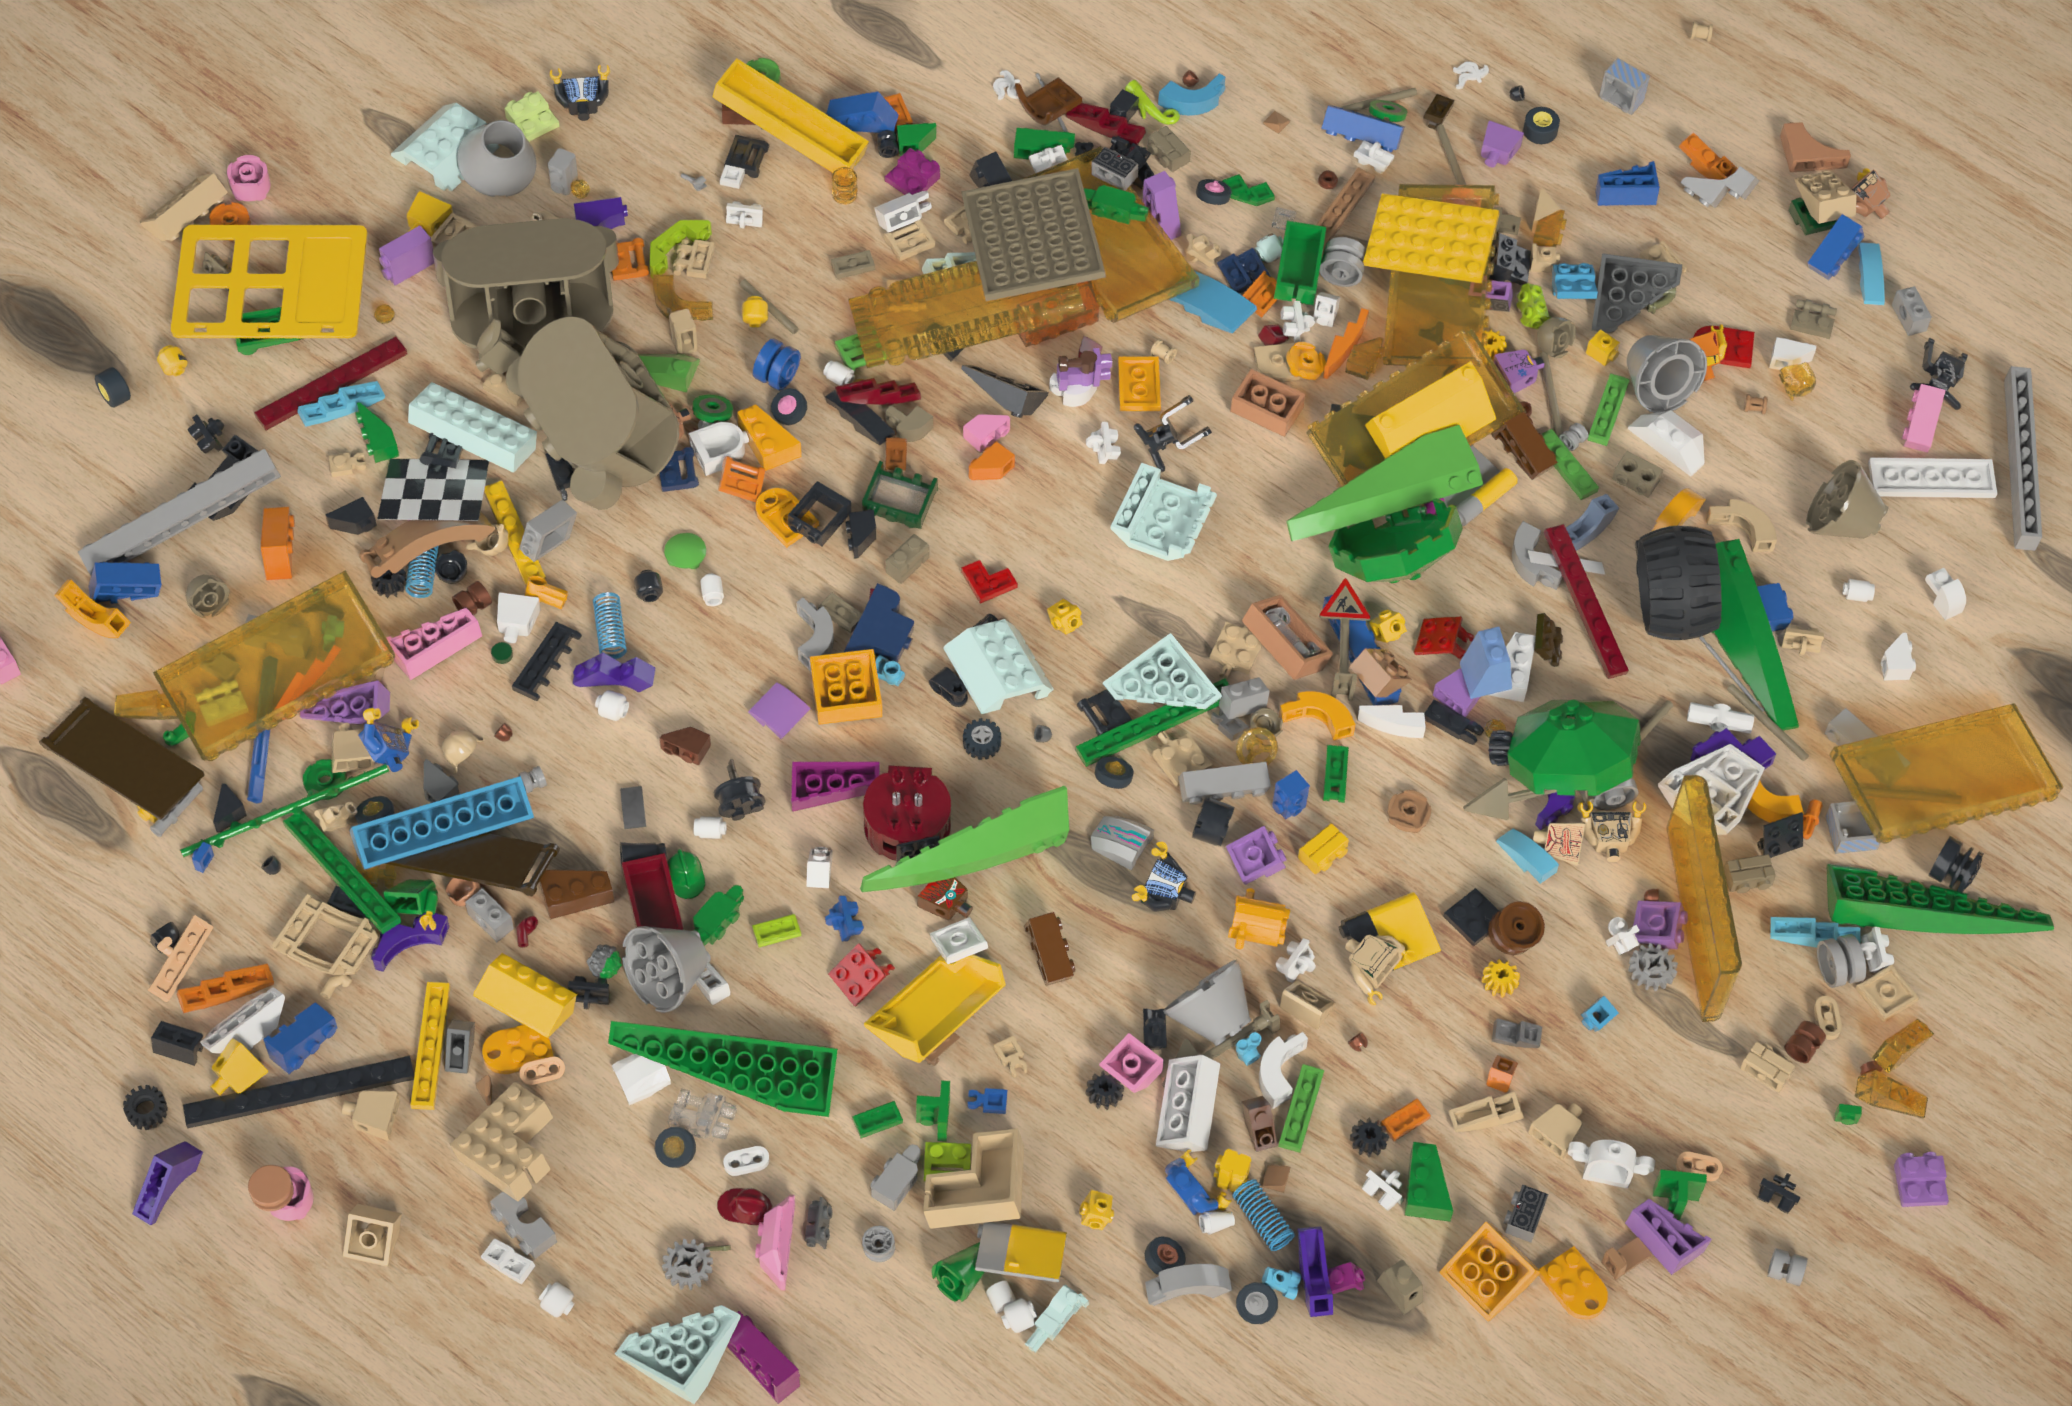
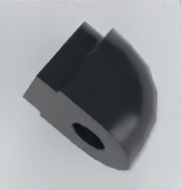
M173 922L165 924L151 934L150 943L161 954L163 952L157 948L160 941L165 937H170L172 939L170 947L174 948L180 938L179 930Z

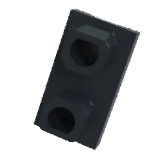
M197 414L192 417L195 423L187 430L195 440L204 435V438L197 442L200 450L206 454L213 448L218 452L223 449V446L215 436V434L217 436L223 434L224 424L222 420L209 418V424H207Z
M575 976L573 981L568 982V990L577 994L575 1002L583 1003L584 1009L589 1010L590 1003L609 1005V984L606 978H597L595 983L587 982L584 976Z
M1143 1009L1144 1045L1150 1050L1167 1048L1166 1014L1163 1012L1164 1009Z
M1787 1173L1784 1178L1777 1174L1775 1175L1773 1181L1781 1184L1780 1186L1763 1178L1759 1185L1761 1188L1757 1199L1769 1204L1773 1194L1782 1198L1777 1209L1788 1214L1794 1205L1798 1204L1801 1197L1784 1189L1787 1187L1794 1191L1796 1184L1788 1181L1791 1174Z

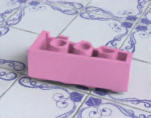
M467 608L440 617V621L434 623L427 622L421 624V628L413 631L408 629L402 631L401 635L391 638L389 636L383 638L388 655L406 676L412 680L482 637L478 620Z

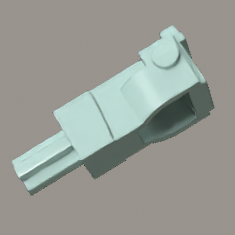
M1063 1285L1052 1299L1050 1305L1036 1320V1331L1025 1345L1036 1353L1047 1338L1053 1341L1072 1315H1075L1081 1306L1086 1308L1089 1305V1300L1081 1293L1077 1294L1067 1285Z

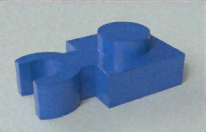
M985 1088L984 1094H980L977 1090H969L968 1097H974L977 1100L974 1102L968 1101L967 1108L977 1109L979 1106H982L983 1113L1006 1114L1008 1090Z

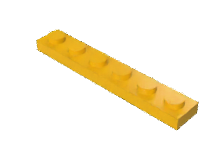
M503 481L485 486L484 494L499 525L503 524L504 528L508 531L507 546L525 586L527 585L528 578L533 575L540 576L546 580L539 561L533 562L519 549L525 530Z
M427 982L411 1098L412 1109H435L450 983Z

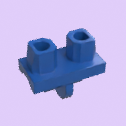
M839 896V902L829 909L830 914L825 917V923L828 926H833L834 930H839L841 940L844 942L848 941L851 936L861 934L864 927L861 920H852L851 917L856 916L858 913L857 902L847 901L846 896Z

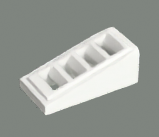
M707 963V970L701 974L695 984L706 999L714 1005L728 997L730 989L723 977L710 963ZM711 974V977H709V978H707V979H705V980H702V979H704L705 977H707V976H709V975Z

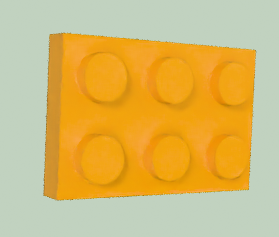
M1118 357L1120 411H1161L1159 357Z

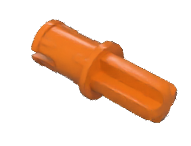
M1810 800L1807 812L1803 815V838L1805 840L1810 839L1815 826L1819 824V814L1823 807L1822 802L1819 800Z

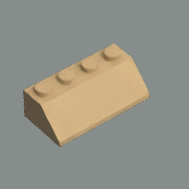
M214 173L198 176L140 222V224L159 240L173 241L180 236L179 232L183 228L193 225L195 223L193 220L198 216L200 218L205 216L209 212V207L221 203L224 200L223 196L228 192Z

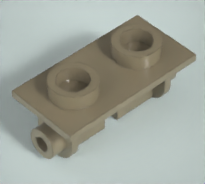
M205 252L202 269L208 274H229L232 268H227V264L218 255H210Z

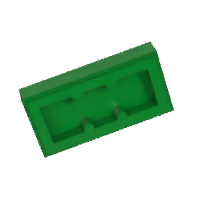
M895 1101L852 1116L860 1139L903 1123V1118Z

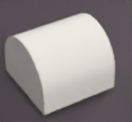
M1007 1281L995 1283L986 1291L996 1314L1004 1311L1005 1305L1016 1300Z

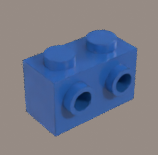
M1297 770L1275 784L1272 806L1275 812L1281 814L1285 820L1300 814L1307 804L1310 785Z

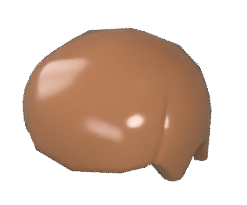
M452 878L447 884L445 891L454 905L462 907L466 906L465 902L476 894L481 887L476 882Z

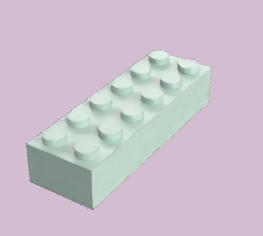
M433 382L409 404L408 423L429 433H434V435L441 439L446 438L448 442L456 446L460 445L463 449L513 473L536 450L537 431Z

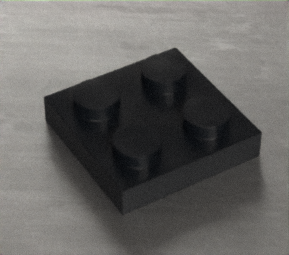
M1474 888L1444 912L1443 917L1474 947L1489 935V923L1493 915L1499 912V910L1477 888Z

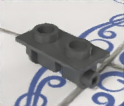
M820 1197V1201H812V1204L809 1205L807 1221L815 1223V1225H807L805 1242H807L806 1245L809 1247H815L816 1243H818L823 1249H826L827 1240L830 1238L829 1223L833 1210L832 1206L823 1197Z

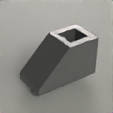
M426 759L424 761L423 786L426 800L433 803L460 795L458 781L451 775L447 776L437 763L433 764Z

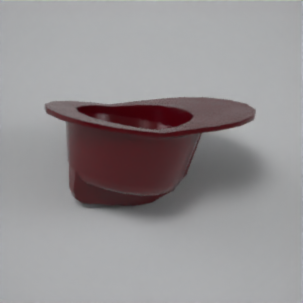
M732 1188L720 1196L717 1202V1209L720 1216L727 1221L759 1225V1222H764V1214L772 1209V1203L765 1194L757 1189Z

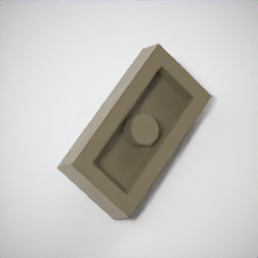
M870 250L831 259L836 279L875 270Z
M833 593L818 606V610L824 607L832 621L849 633L855 630L862 616L861 612Z

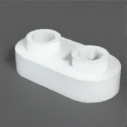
M761 1146L729 1152L723 1161L724 1169L732 1176L761 1171L769 1164V1153ZM756 1158L762 1159L759 1163L754 1162ZM734 1163L739 1164L737 1168H734L731 1165Z

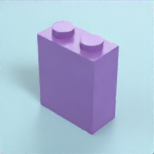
M421 226L379 248L381 256L379 261L383 266L381 272L387 281L390 280L394 286L434 264L431 238Z

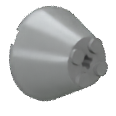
M641 926L631 930L623 942V947L626 946V956L622 957L630 985L646 1005L650 1003L656 1007L655 1011L662 1013L675 1010L681 1005L705 970L707 963L711 960L710 954L706 951L699 933L695 930L688 931Z
M1236 959L1222 966L1198 982L1200 985L1190 991L1187 990L1163 1010L1167 1016L1213 1042L1215 1046L1226 1040L1227 1036H1234L1242 1030V1027L1252 1021L1249 1016L1240 963Z

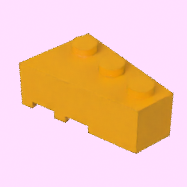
M756 404L737 412L738 426L742 431H746L749 438L748 444L761 467L765 468V471L802 457L801 442Z

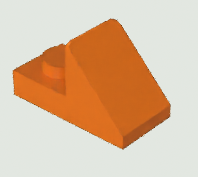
M1497 1055L1490 1069L1486 1085L1507 1093L1518 1062Z

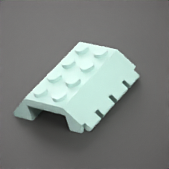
M458 103L444 105L391 153V156L405 166L410 161H413L434 176L437 187L443 191L446 189L453 191L461 183V180H464L458 168L457 153L460 143L470 131L487 123ZM498 144L486 145V148L492 154L500 147Z
M1141 463L1110 529L1130 548L1167 561L1183 558L1185 554L1191 552L1195 544L1194 539H1197L1203 527L1202 523L1205 522L1210 512L1209 507H1212L1217 494L1211 491V487L1199 483L1198 491L1196 492L1160 479L1161 469Z
M1005 619L968 628L943 648L981 714L1000 710L1004 699L1037 691L1035 698L1038 700L1048 697V694L1054 690L1047 677L1044 676L1045 673L1035 660L1030 648L1025 644L1026 641L1020 631Z

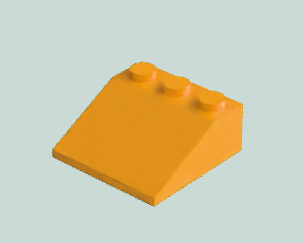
M874 649L810 657L818 725L882 717V700Z
M1485 1222L1439 1273L1487 1321H1491L1536 1279L1541 1271L1492 1223Z

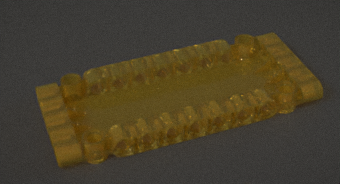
M977 261L896 281L887 289L877 286L872 288L868 294L848 298L867 369L883 365L886 360L890 365H900L905 361L906 355L911 360H920L1038 329L1044 324V319L1049 324H1057L1063 320V314L1071 316L1085 312L1077 283L986 301Z

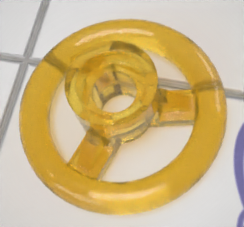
M1260 727L1245 731L1239 737L1236 744V754L1243 765L1254 763L1252 762L1253 759L1262 752H1270L1269 756L1261 761L1267 762L1268 766L1275 759L1278 751V743L1274 734ZM1254 734L1265 735L1270 740L1271 745H1264L1262 740ZM1245 740V747L1249 752L1246 758L1244 757L1242 752V747ZM1255 745H1259L1256 750H1253Z

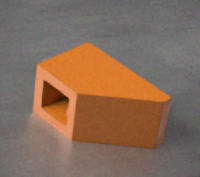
M996 441L992 446H988L978 459L975 458L969 464V479H1002L1015 467V455Z

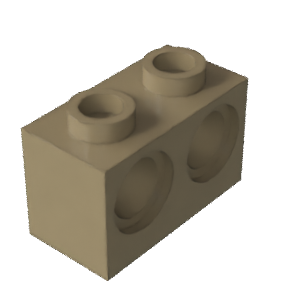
M1626 451L1616 466L1612 479L1618 484L1634 490L1637 494L1649 498L1660 482L1663 469Z

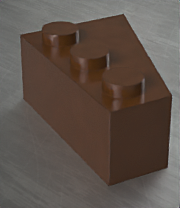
M1524 411L1506 421L1492 435L1495 440L1500 439L1506 446L1504 450L1507 453L1512 452L1518 459L1516 461L1518 466L1531 480L1552 469L1558 463L1554 452L1549 450L1545 444L1544 437L1537 432L1533 426L1532 419Z
M546 870L539 882L550 920L614 903L613 889L607 871Z
M1055 912L1030 918L1024 925L1025 932L1030 933L1032 939L1030 945L1032 950L1036 952L1037 964L1045 986L1071 979L1076 969L1073 960L1068 958L1067 951H1069L1067 939L1062 938L1060 930L1063 927L1060 917H1056Z

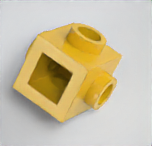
M1064 598L1047 608L1051 625L1055 630H1059L1065 635L1083 625L1080 617L1082 613L1079 607L1071 604Z
M1389 609L1380 612L1378 617L1369 621L1377 641L1385 643L1395 641L1401 637V634L1407 631L1404 625V617L1399 612Z
M1091 1189L1079 1208V1214L1082 1215L1081 1224L1092 1229L1103 1230L1107 1223H1111L1114 1217V1209H1112L1113 1196Z

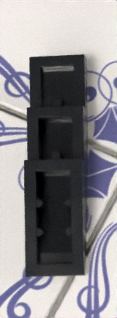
M835 390L825 396L826 402L839 410L841 417L854 425L855 431L879 446L886 442V438H891L895 435L891 427L866 404L840 401Z

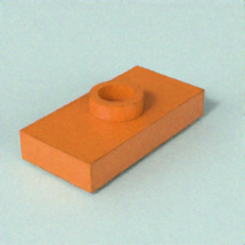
M1417 1098L1383 1119L1380 1125L1386 1126L1387 1134L1393 1141H1396L1429 1120L1431 1115Z

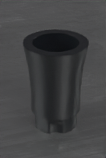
M620 842L621 868L623 862L664 853L666 855L665 843Z

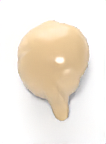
M492 524L495 530L481 542L475 540L467 544L466 549L477 550L487 556H496L503 552L508 545V531L504 528L503 524Z
M466 730L452 732L442 743V752L446 760L453 767L454 774L457 773L458 764L473 753L477 743L484 741L477 739Z

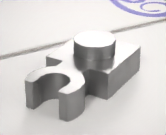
M1221 708L1219 715L1214 712L1211 715V721L1219 725L1218 730L1231 741L1248 733V725L1238 717L1228 719Z

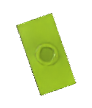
M795 914L752 925L759 948L801 936V930Z

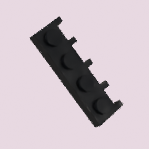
M555 622L513 683L512 690L534 701H538L540 695L535 692L540 685L547 687L550 684L546 676L552 668L555 670L561 668V665L556 661L563 652L566 654L571 653L572 649L567 645L572 638L580 640L582 637L581 633Z

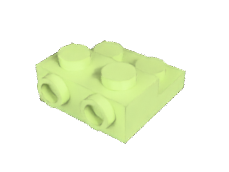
M539 91L535 93L528 92L524 95L523 99L517 102L512 100L504 108L506 119L517 125L529 142L560 127L559 121L550 111L547 101Z

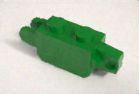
M1105 185L1099 186L1097 190L1084 189L1088 208L1092 210L1093 215L1125 224H1130L1131 220L1145 222L1148 216L1149 208L1136 203L1134 193Z
M733 885L726 894L715 892L693 917L694 930L699 933L704 946L708 943L713 945L717 939H722L727 927L738 920L740 916L739 906L744 900V890L741 885Z

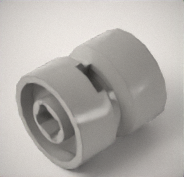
M1775 1248L1767 1277L1777 1280L1785 1278L1787 1283L1800 1286L1808 1258L1797 1254L1790 1256L1788 1251ZM1784 1263L1788 1264L1787 1270L1782 1269Z

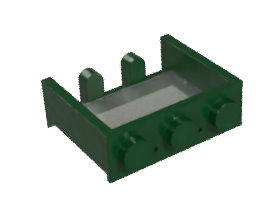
M879 461L862 500L863 511L874 510V516L885 518L889 522H898L905 524L909 528L922 529L933 498L938 491V478L934 477L931 485L923 483L922 475L915 473L913 479L904 477L903 470L898 467L895 468L893 473L884 471L883 462Z

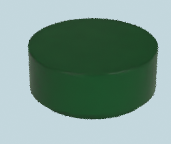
M505 642L495 644L491 649L492 659L498 664L510 662L513 658L512 647Z

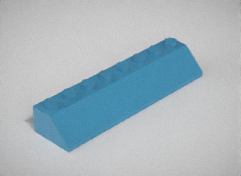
M519 776L351 827L349 832L356 853L365 870L533 819L534 815L522 778Z

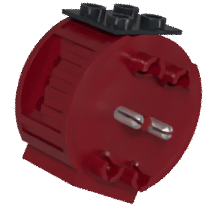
M889 765L888 773H882L872 781L866 790L863 801L864 833L867 842L878 855H883L897 863L906 856H909L910 859L921 853L920 850L927 846L930 849L938 846L939 840L950 836V794L945 784L937 776L932 775V768Z

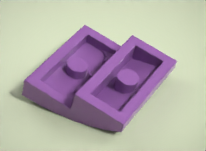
M776 682L748 713L763 727L766 725L782 739L811 708L790 690Z

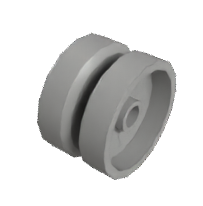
M1347 237L1331 239L1326 243L1320 265L1321 276L1329 283L1340 287L1357 285L1361 281L1364 272L1363 260L1366 248L1360 242Z
M1631 778L1598 796H1593L1594 802L1592 804L1594 808L1612 810L1633 802L1639 793L1636 782Z
M1854 935L1840 936L1837 940L1831 938L1819 941L1817 945L1818 964L1823 979L1829 987L1835 988L1845 985L1846 982L1851 984L1865 979V957L1861 945Z

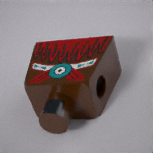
M955 877L928 883L918 895L919 908L945 920H951L957 912L967 918L973 910V906L966 902L968 898L967 888Z

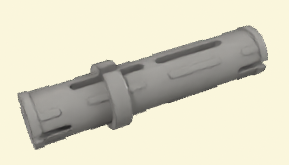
M197 783L162 820L158 819L150 827V830L156 836L161 837L171 824H175L178 821V816L203 791V787Z

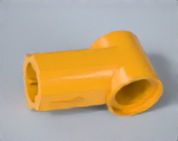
M533 575L528 578L524 596L537 597L539 602L562 609L567 600L568 591L547 584L544 578Z

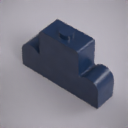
M877 583L843 653L874 649V655H881L889 659V661L899 662L904 650H908L911 646L914 620L898 614L900 596L896 591Z

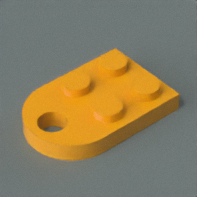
M768 489L756 501V514L758 519L787 548L803 537V535L793 532L788 527V514L799 503V500L785 489ZM768 498H773L776 500L772 504H768L765 502V500ZM808 510L801 520L814 528L818 527L819 521Z
M526 1025L494 1032L486 1039L482 1048L486 1066L498 1074L520 1072L521 1067L528 1062L554 1057L550 1039ZM496 1050L501 1053L496 1059L488 1057L491 1051Z
M1575 1246L1539 1268L1541 1273L1538 1276L1570 1315L1579 1319H1591L1598 1316L1604 1310L1608 1300L1607 1288ZM1593 1300L1596 1302L1597 1308L1589 1309L1586 1307L1585 1302Z

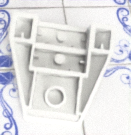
M1729 744L1671 771L1658 783V787L1673 811L1707 835H1726L1741 821L1765 767Z

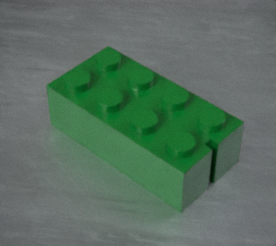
M1287 221L1274 299L1292 302L1293 298L1296 301H1300V303L1314 305L1326 227Z

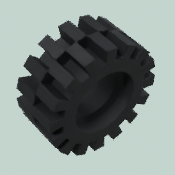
M142 1085L137 1086L138 1091H135L133 1088L131 1090L132 1095L127 1094L125 1096L127 1101L123 1102L124 1113L128 1122L133 1127L136 1125L137 1129L141 1130L142 1126H144L145 1130H149V1125H152L154 1129L157 1127L156 1122L161 1124L163 1122L162 1117L166 1118V1111H168L167 1103L162 1092L158 1091L156 1087L153 1086L151 1089L150 1085H145V1089H143ZM144 1101L154 1103V1108L151 1112L147 1114L137 1112V1107L140 1103Z

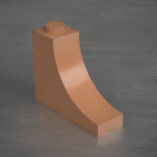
M1803 122L1783 124L1780 138L1790 172L1848 167L1851 157L1849 150L1834 149L1819 143L1807 132Z

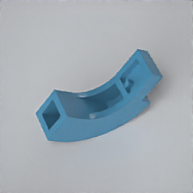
M1219 73L1207 86L1197 90L1185 89L1170 81L1159 91L1158 105L1166 110L1175 109L1180 115L1193 116L1207 113L1218 106L1219 96L1224 93L1226 88V77Z

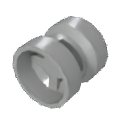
M1574 423L1570 426L1569 431H1564L1559 438L1569 451H1573L1579 446V443H1583L1588 439V432L1581 424Z
M540 766L534 767L530 772L524 771L518 774L522 778L526 794L532 792L534 788L547 786Z

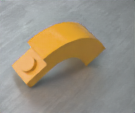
M1684 488L1662 511L1652 531L1669 526H1682L1689 517L1696 516L1706 499L1690 488Z
M71 579L66 580L54 595L66 607L65 611L72 618L101 636L119 638L131 623L117 608H106L94 602Z
M1315 691L1299 692L1296 701H1288L1280 705L1279 717L1283 720V723L1303 717H1313L1321 720L1328 727L1333 741L1354 735L1356 724L1351 713L1343 703L1328 694Z
M1760 780L1747 806L1753 814L1770 823L1803 812L1799 795H1774L1763 787Z

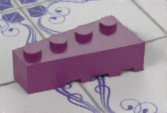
M792 762V812L864 796L872 781L880 775V762Z
M738 1311L736 1313L740 1314L741 1317L727 1347L776 1403L779 1404L800 1387L799 1369L769 1341L762 1331L760 1332L755 1327L754 1322L748 1315L744 1316Z

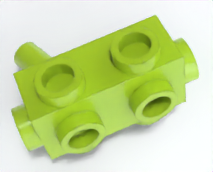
M1530 283L1522 285L1521 291L1517 294L1518 302L1516 303L1517 308L1522 313L1521 323L1526 327L1538 330L1546 320L1552 318L1548 314L1542 288Z

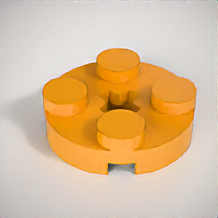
M1297 342L1287 352L1286 359L1290 367V373L1293 376L1316 380L1324 371L1326 365L1325 358L1321 352L1318 354L1314 350L1316 347L1312 344Z

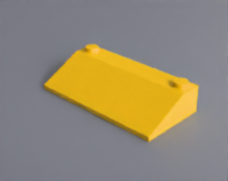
M1470 361L1372 418L1365 424V427L1386 459L1390 455L1399 452L1406 445L1415 442L1417 438L1455 425H1460L1465 437H1468L1495 421L1496 416L1483 380Z
M940 955L864 1023V1026L902 1057L920 1063L1006 985L1001 965L976 955H970L947 964L942 955Z

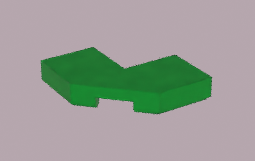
M1240 174L1222 180V182L1230 186L1232 190L1230 198L1253 206H1260L1275 200V195L1267 182L1248 188Z

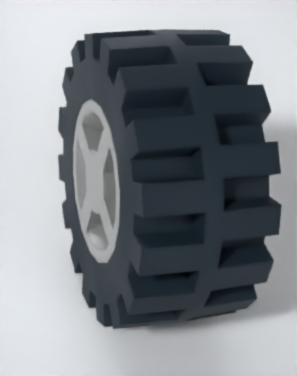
M979 718V721L972 720V724L968 723L963 731V747L968 755L971 753L972 758L977 756L978 760H982V757H985L986 760L989 759L990 755L994 757L995 753L999 752L1002 738L999 726L996 727L994 721L990 723V719L983 721V718Z

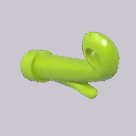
M1132 80L1126 85L1125 91L1139 97L1138 107L1142 119L1146 118L1147 111L1157 121L1166 125H1173L1179 120L1180 114L1175 109H1167L1162 114L1143 91L1142 86L1137 80Z

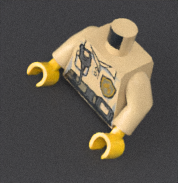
M1587 801V810L1583 809V803L1580 802L1577 808L1582 813L1580 817L1581 823H1586L1585 839L1590 845L1594 846L1597 853H1607V860L1609 862L1619 861L1620 853L1626 852L1628 846L1633 845L1640 834L1643 818L1641 813L1645 811L1646 804L1643 802V808L1637 811L1635 801L1632 804V809L1635 813L1632 815V812H1591L1593 804L1590 801Z

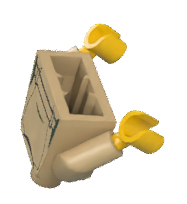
M1367 935L1361 943L1352 938L1345 947L1347 951L1352 953L1349 960L1353 978L1364 994H1368L1367 1000L1371 1005H1376L1372 1000L1373 995H1377L1379 1000H1382V994L1377 991L1374 992L1373 987L1377 989L1400 960L1405 965L1411 964L1412 962L1407 959L1406 954L1412 958L1416 956L1414 950H1405V946L1392 936L1374 937Z

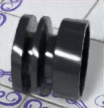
M1950 836L1928 876L1940 883L1947 876L1952 877L1949 884L1950 888H1953L1957 880L1960 881L1961 884L1957 892L1962 894L1976 877L1981 867L1984 853L1979 851L1976 857L1972 859L1970 856L1974 848L1970 847L1963 854L1961 853L1963 842Z

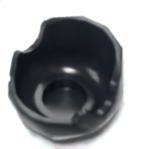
M456 550L442 554L435 564V573L439 580L445 583L454 584L460 582L467 574V560L462 553Z

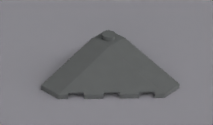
M1602 254L1597 283L1598 293L1597 299H1595L1591 331L1598 332L1601 329L1605 333H1613L1626 320L1630 321L1637 316L1644 307L1655 303L1671 288H1676L1680 285L1683 264Z

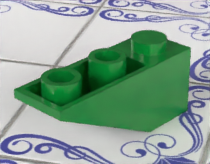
M1017 128L1014 158L1029 160V156L1053 145H1062L1066 149H1072L1075 144V133Z
M360 402L357 403L358 411L355 412L358 424L362 423L363 428H360L363 440L368 439L369 444H366L368 455H373L375 463L399 457L392 428Z

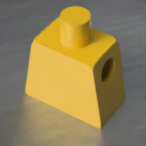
M419 191L407 213L409 231L421 226L432 237L449 215L453 213L452 205Z
M232 1038L211 1068L219 1078L210 1087L219 1096L228 1087L239 1094L267 1074L268 1070L242 1043Z

